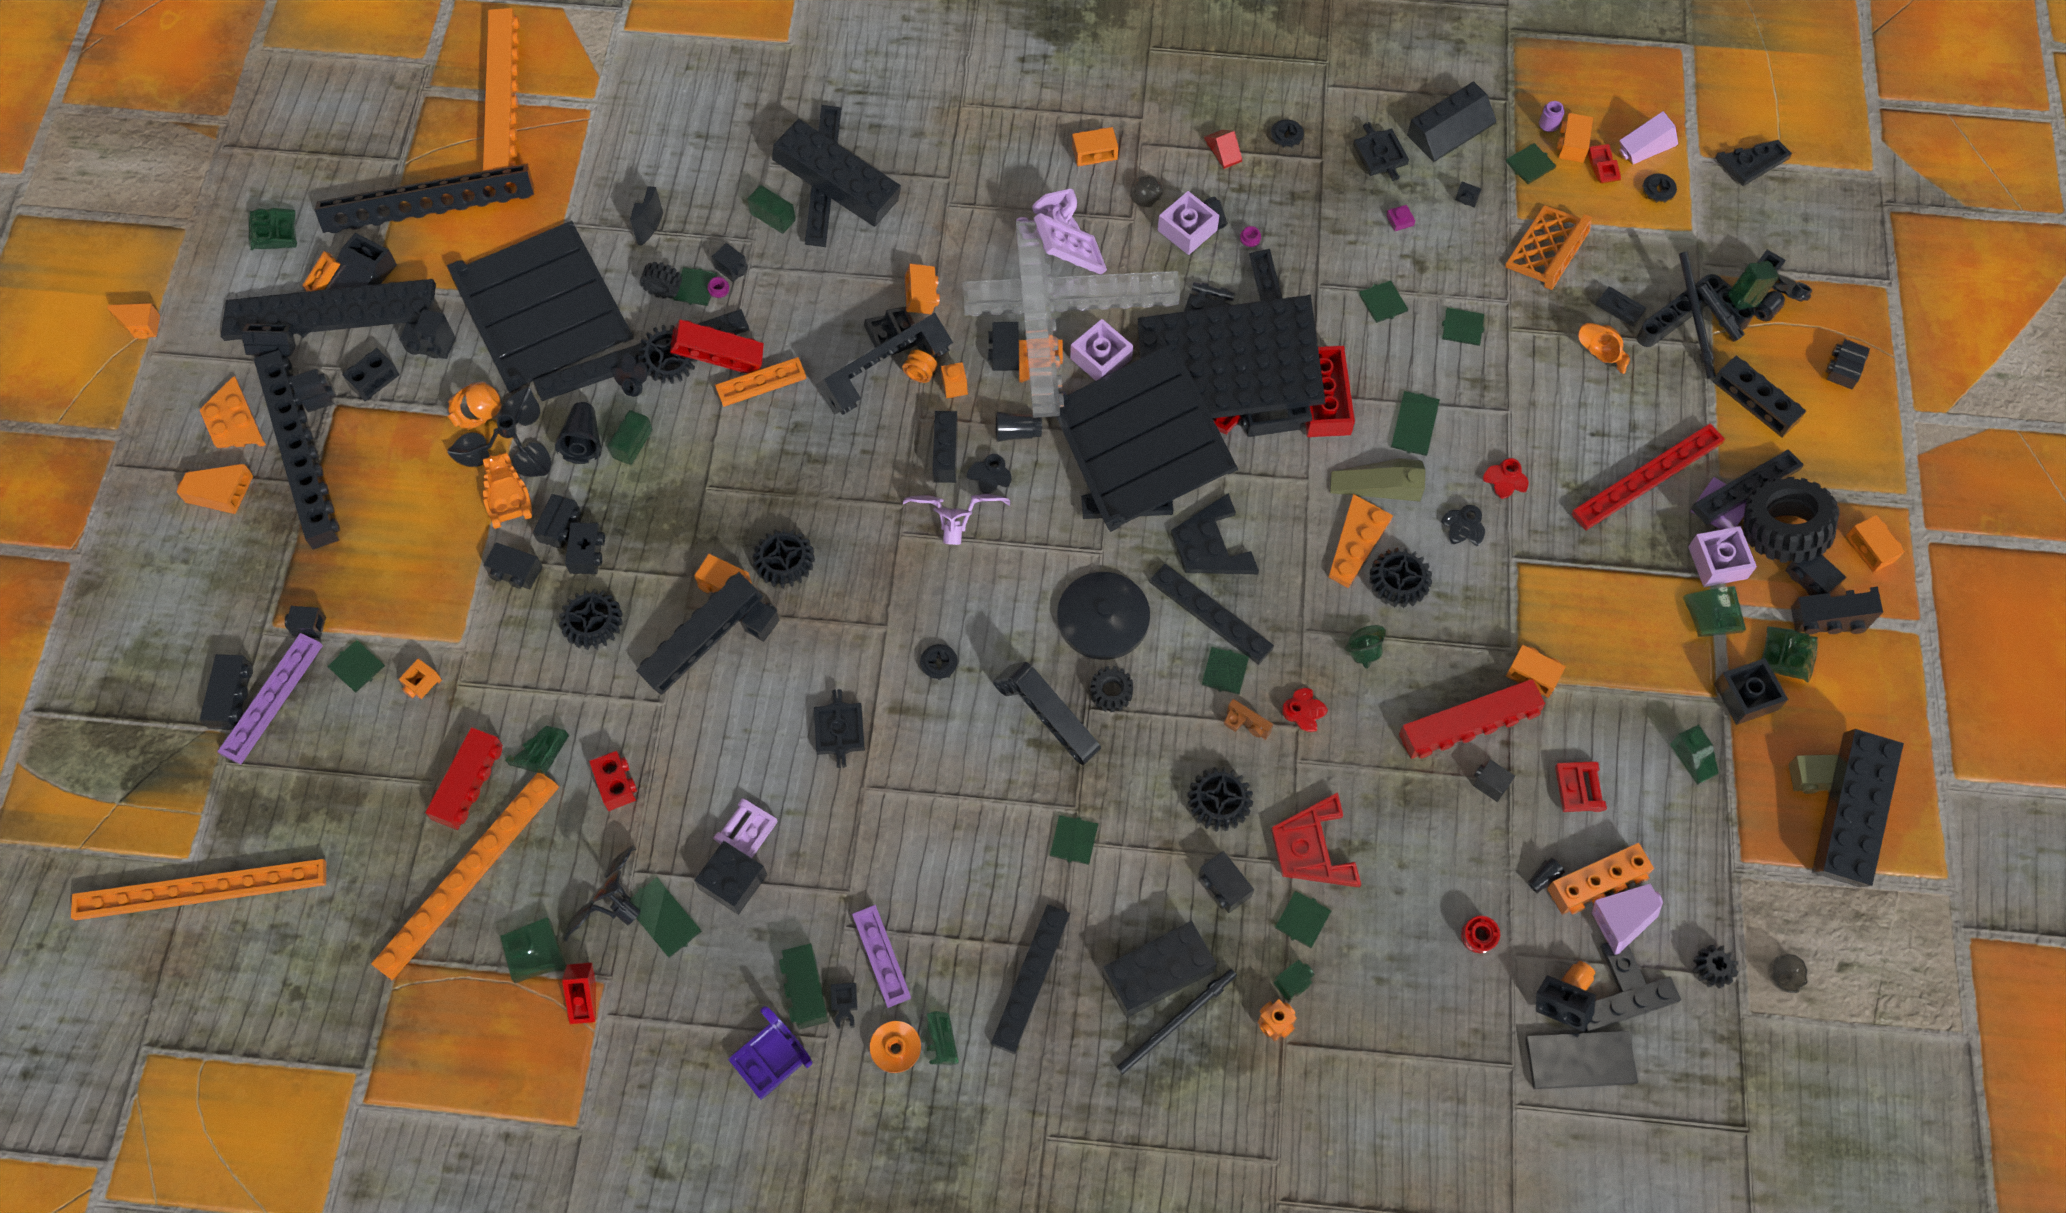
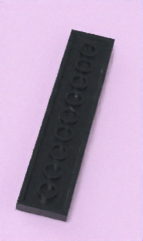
M433 279L229 299L225 303L220 337L224 341L242 339L241 333L246 323L291 324L293 333L300 334L418 322L423 310L433 311L436 283Z

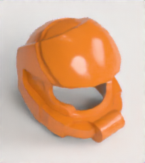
M485 381L475 382L450 398L448 401L450 414L447 416L455 427L459 426L468 430L476 428L499 413L502 406L500 396L496 389ZM464 396H466L469 410L478 419L470 420L462 413L460 404Z

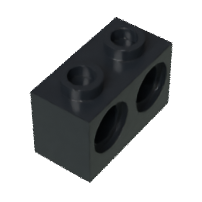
M376 348L366 354L354 366L349 367L342 376L348 386L365 402L397 378L399 373L394 364Z
M1547 975L1536 993V1012L1585 1032L1595 1014L1596 995Z

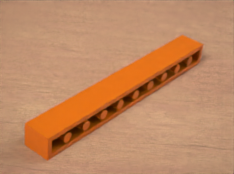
M513 8L488 10L483 171L516 165L514 157H517V148L514 141L518 139L515 124H518V116L515 108H518L516 92L519 91L516 76H519V67L516 60H519L517 44H520V37L517 29H520V20L518 16H515Z

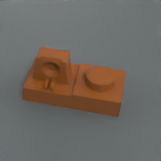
M1232 699L1228 705V715L1224 725L1234 732L1242 725H1245L1253 736L1262 737L1266 740L1271 734L1273 724L1235 699Z

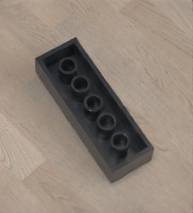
M799 118L773 144V161L874 227L899 201L900 184Z
M1858 729L1843 733L1812 873L1857 887L1873 886L1904 743Z

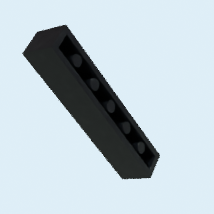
M740 572L732 575L719 591L714 592L709 597L708 602L703 607L696 609L685 624L678 626L674 634L657 647L655 653L645 658L636 671L656 692L662 695L763 598L762 594Z

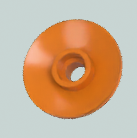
M891 1021L885 1023L874 1032L871 1038V1057L874 1063L886 1072H904L910 1069L920 1056V1037L916 1030L905 1022ZM894 1045H899L901 1047V1050L898 1053H893L891 1051V1048Z

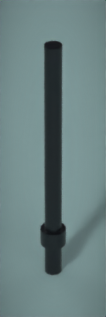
M1688 252L1679 253V258L1701 349V354H1699L1701 363H1704L1707 379H1713L1716 377L1713 364L1715 358L1713 351H1710Z
M1230 968L1218 980H1212L1206 986L1207 989L1117 1065L1118 1071L1123 1075L1211 998L1218 997L1224 991L1223 988L1237 977L1234 970Z

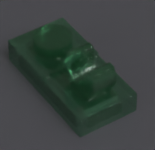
M939 1011L928 1013V1031L931 1034L934 1045H929L927 1051L936 1052V1058L930 1060L929 1063L932 1065L942 1064L950 1066L958 1064L959 1060L949 1013Z

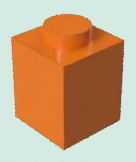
M963 362L941 366L946 399L968 395Z

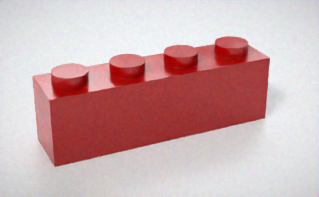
M679 319L673 329L670 353L749 374L758 371L762 366L764 343L752 338L740 337L731 332L719 331L710 326H701L688 320Z
M472 727L470 728L425 812L432 821L458 830L461 824L466 822L469 815L468 811L472 803L477 801L483 782L487 781L490 777L494 761L498 760L501 756L503 745L496 736Z

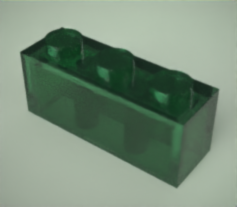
M812 944L782 950L783 958L779 959L781 973L787 975L788 983H784L786 998H791L793 1007L788 1008L791 1023L796 1022L798 1028L803 1029L829 1022Z

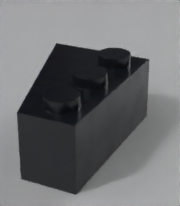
M1877 586L1870 587V592L1855 594L1854 590H1847L1846 595L1831 597L1830 593L1798 597L1791 606L1795 632H1804L1808 635L1818 632H1828L1829 634L1851 632L1852 634H1860L1865 632L1883 613V608Z

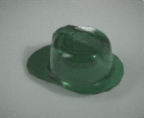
M1379 625L1358 629L1350 636L1345 650L1350 653L1354 662L1363 664L1364 668L1368 669L1372 662L1382 657L1386 629Z

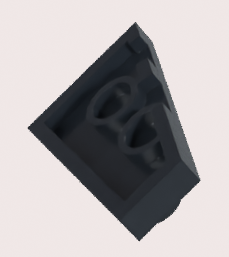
M1779 140L1757 144L1754 148L1745 150L1738 148L1731 153L1725 154V152L1717 153L1715 159L1742 186H1745L1789 160L1792 153Z

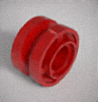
M1476 916L1467 921L1462 927L1461 940L1464 946L1471 952L1485 953L1498 944L1500 929L1493 919L1487 916ZM1476 928L1482 929L1485 932V941L1476 938Z

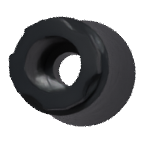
M996 411V442L1041 437V416Z

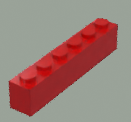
M1531 679L1407 723L1402 726L1399 736L1410 758L1419 757L1421 759L1431 755L1432 751L1441 749V751L1453 747L1454 743L1460 741L1467 743L1475 739L1476 735L1482 733L1489 735L1497 731L1501 726H1514L1519 720L1526 717L1528 720L1536 718L1541 714V710L1546 703L1534 680Z

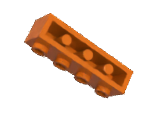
M1637 843L1553 881L1547 889L1561 914L1571 912L1573 915L1585 909L1584 905L1592 902L1594 905L1595 900L1605 898L1611 892L1614 894L1624 892L1628 889L1627 885L1633 882L1639 885L1650 879L1648 875L1654 870V867L1641 845Z

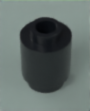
M1778 291L1766 293L1754 306L1755 316L1765 322L1772 320L1783 308L1784 296Z

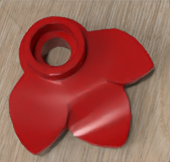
M1514 458L1505 459L1500 465L1490 466L1483 476L1484 482L1494 484L1495 493L1501 499L1510 497L1514 490L1525 493L1529 485L1528 478L1522 473L1519 461Z
M1310 688L1296 690L1292 698L1286 700L1282 706V714L1285 719L1296 722L1300 729L1307 732H1316L1317 723L1315 720L1324 717L1328 712L1323 702L1313 699V690Z

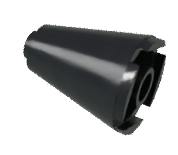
M578 402L572 406L555 441L557 454L558 452L562 454L563 459L568 462L586 464L589 463L590 459L595 458L596 460L601 452L595 409L587 402Z

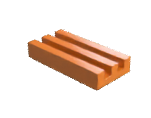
M324 251L302 285L306 291L325 290L340 263L334 257H331L330 253Z

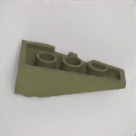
M1398 458L1331 471L1330 493L1354 494L1356 496L1420 502L1425 490V467L1422 460Z

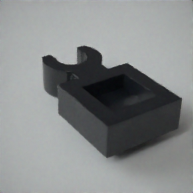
M856 983L831 984L832 1012L839 1011L835 1018L837 1029H841L840 1023L843 1019H849L850 1027H855V1019L851 1014V1010H858Z

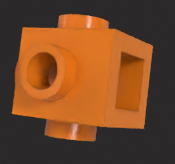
M1278 999L1273 1004L1269 1001L1259 1011L1261 1013L1257 1022L1259 1028L1267 1037H1271L1274 1041L1281 1036L1286 1038L1295 1029L1293 1025L1297 1019L1295 1017L1296 1013L1287 1002L1283 1003ZM1275 1013L1280 1017L1281 1021L1275 1019Z

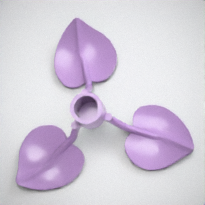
M992 494L972 495L967 510L944 508L941 505L944 499L929 495L907 497L903 500V504L913 501L931 503L938 508H933V511L940 515L941 530H944L943 543L957 545L961 544L962 531H965L966 523L969 516L972 515L971 511L975 503L981 501H1003L1010 506V500ZM965 516L961 525L960 521L955 520L958 517Z

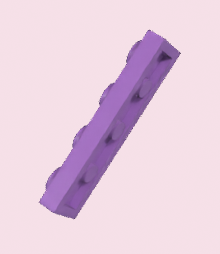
M876 905L853 913L852 916L887 1008L911 999Z

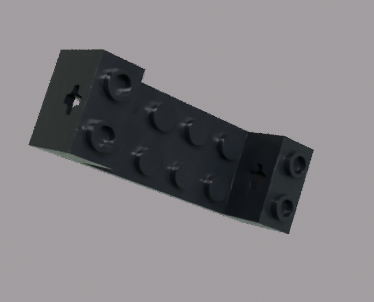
M936 313L931 314L817 383L816 386L834 415L839 412L844 415L858 406L856 402L861 397L850 379L862 372L861 367L867 370L881 361L880 356L885 359L898 351V345L903 348L914 341L919 350L928 353L934 359L950 351L948 346L953 344V341Z

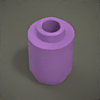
M1551 101L1545 105L1539 120V125L1543 130L1553 132L1559 128L1564 115L1563 105L1558 101Z

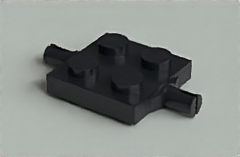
M1370 122L1368 124L1365 123L1363 128L1367 135L1355 139L1353 146L1368 174L1373 176L1382 172H1388L1391 180L1397 181L1400 175L1396 168L1408 165L1409 158L1392 128L1384 131H1375Z
M834 689L832 690L833 703L827 706L814 707L817 755H836V767L841 768L842 759V767L845 768L847 767V753L865 751L862 703L842 702V690L837 689V698V692Z

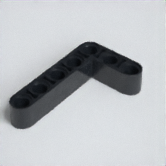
M1708 274L1695 284L1697 288L1702 283L1709 281L1730 313L1735 315V320L1742 330L1747 328L1755 315L1754 307L1720 276ZM1687 290L1643 323L1637 335V341L1640 345L1644 347L1654 346L1693 316ZM1697 291L1700 308L1702 310L1704 307L1707 306V304Z
M1021 662L1009 665L993 680L996 689L1004 696L1019 695L1079 764L1085 765L1101 749L1097 740L1029 663Z

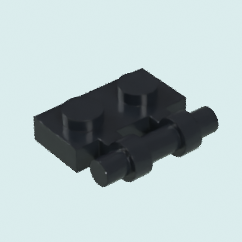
M1194 282L1192 290L1199 292V295H1189L1184 312L1229 306L1231 304L1224 303L1225 299L1233 301L1235 293L1227 291V288L1221 287L1218 289L1209 286L1208 283L1202 282L1200 284ZM1206 294H1208L1211 296L1218 297V299L1213 300L1205 297Z

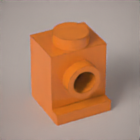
M417 659L398 679L404 686L402 691L412 699L415 696L422 699L436 683L439 684L442 681L437 672L420 659Z

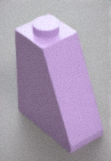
M1663 111L1621 139V149L1619 151L1625 160L1629 159L1632 164L1638 163L1678 145L1676 127Z
M1650 883L1595 900L1592 915L1613 953L1616 955L1625 949L1659 916L1663 901L1661 895L1657 891L1655 892Z

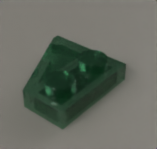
M546 725L535 737L523 744L524 749L515 757L509 755L505 761L510 766L546 775L569 734L566 730Z

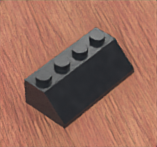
M1473 81L1411 119L1407 136L1435 162L1496 124V118L1488 95Z

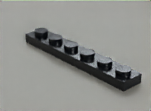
M1787 449L1693 504L1691 510L1707 525L1745 503L1751 492L1755 488L1760 487L1761 484L1767 481L1773 482L1775 478L1781 477V479H1786L1800 471L1804 464Z
M1164 564L1150 579V583L1256 664L1259 665L1273 650L1274 645L1167 564Z
M1047 904L991 1042L992 1046L1012 1054L1016 1053L1069 920V912Z

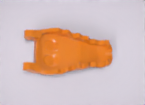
M507 452L483 459L486 472L484 474L485 490H483V501L495 529L502 527L501 522L524 516L525 520L532 518V504L529 492L512 466Z

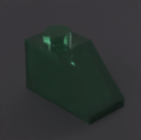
M1699 724L1678 734L1670 744L1697 785L1719 774L1713 744Z

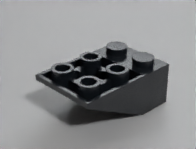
M354 233L342 247L336 260L340 263V266L325 290L381 284L397 264L389 249Z

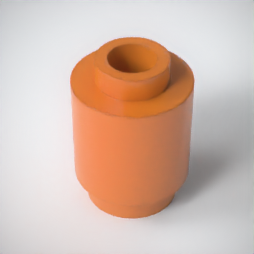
M1578 961L1576 964H1572L1561 981L1587 990L1594 981L1595 971L1587 963Z

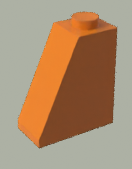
M243 464L187 472L178 484L177 493L185 503L236 514L252 481L253 474Z

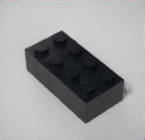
M1191 920L1103 966L1102 975L1125 1017L1129 1018L1215 972L1217 963Z

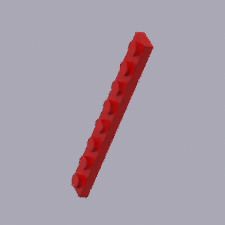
M1710 423L1574 509L1571 515L1586 531L1723 444L1725 438Z

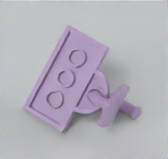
M1073 189L1045 194L1033 204V212L1037 214L1034 217L1037 227L1032 233H1030L1028 228V218L1020 217L1016 220L1026 248L1033 249L1043 241V248L1049 255H1054L1100 275L1107 271L1095 237L1081 231L1077 222L1072 217L1077 208V198Z

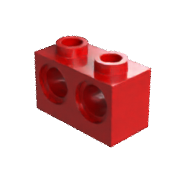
M614 751L589 761L603 803L608 811L636 801L634 792L637 791V787L633 778L628 779L626 771H629L630 768L625 757L621 758L618 752ZM616 766L615 771L606 773L609 767ZM618 787H624L621 793L613 794Z

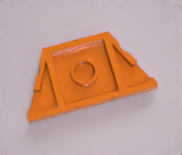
M234 376L199 410L211 439L217 448H228L229 446L245 447L246 444L265 446L266 443L241 386Z

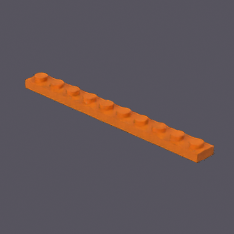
M538 771L371 965L393 981L557 791L559 786Z
M318 859L72 894L71 918L76 921L326 885V861Z

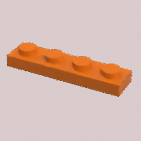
M799 357L716 384L715 386L721 403L725 407L805 380L806 374Z

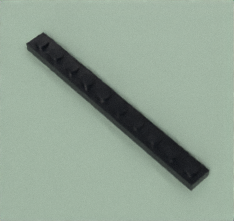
M1265 249L1249 253L1260 301L1281 299L1282 294L1271 250ZM1310 406L1286 409L1290 425L1312 421Z
M742 309L698 323L701 326H710L716 330L731 332L735 335L749 331V326ZM662 339L655 344L666 345L672 339ZM639 343L534 379L541 401L614 377L612 369L622 367L624 353L633 355L638 363L645 362L638 360V356L644 354L638 351V347L646 346ZM653 350L650 351L652 364L660 360V356L655 354ZM670 350L663 352L666 359L673 357Z

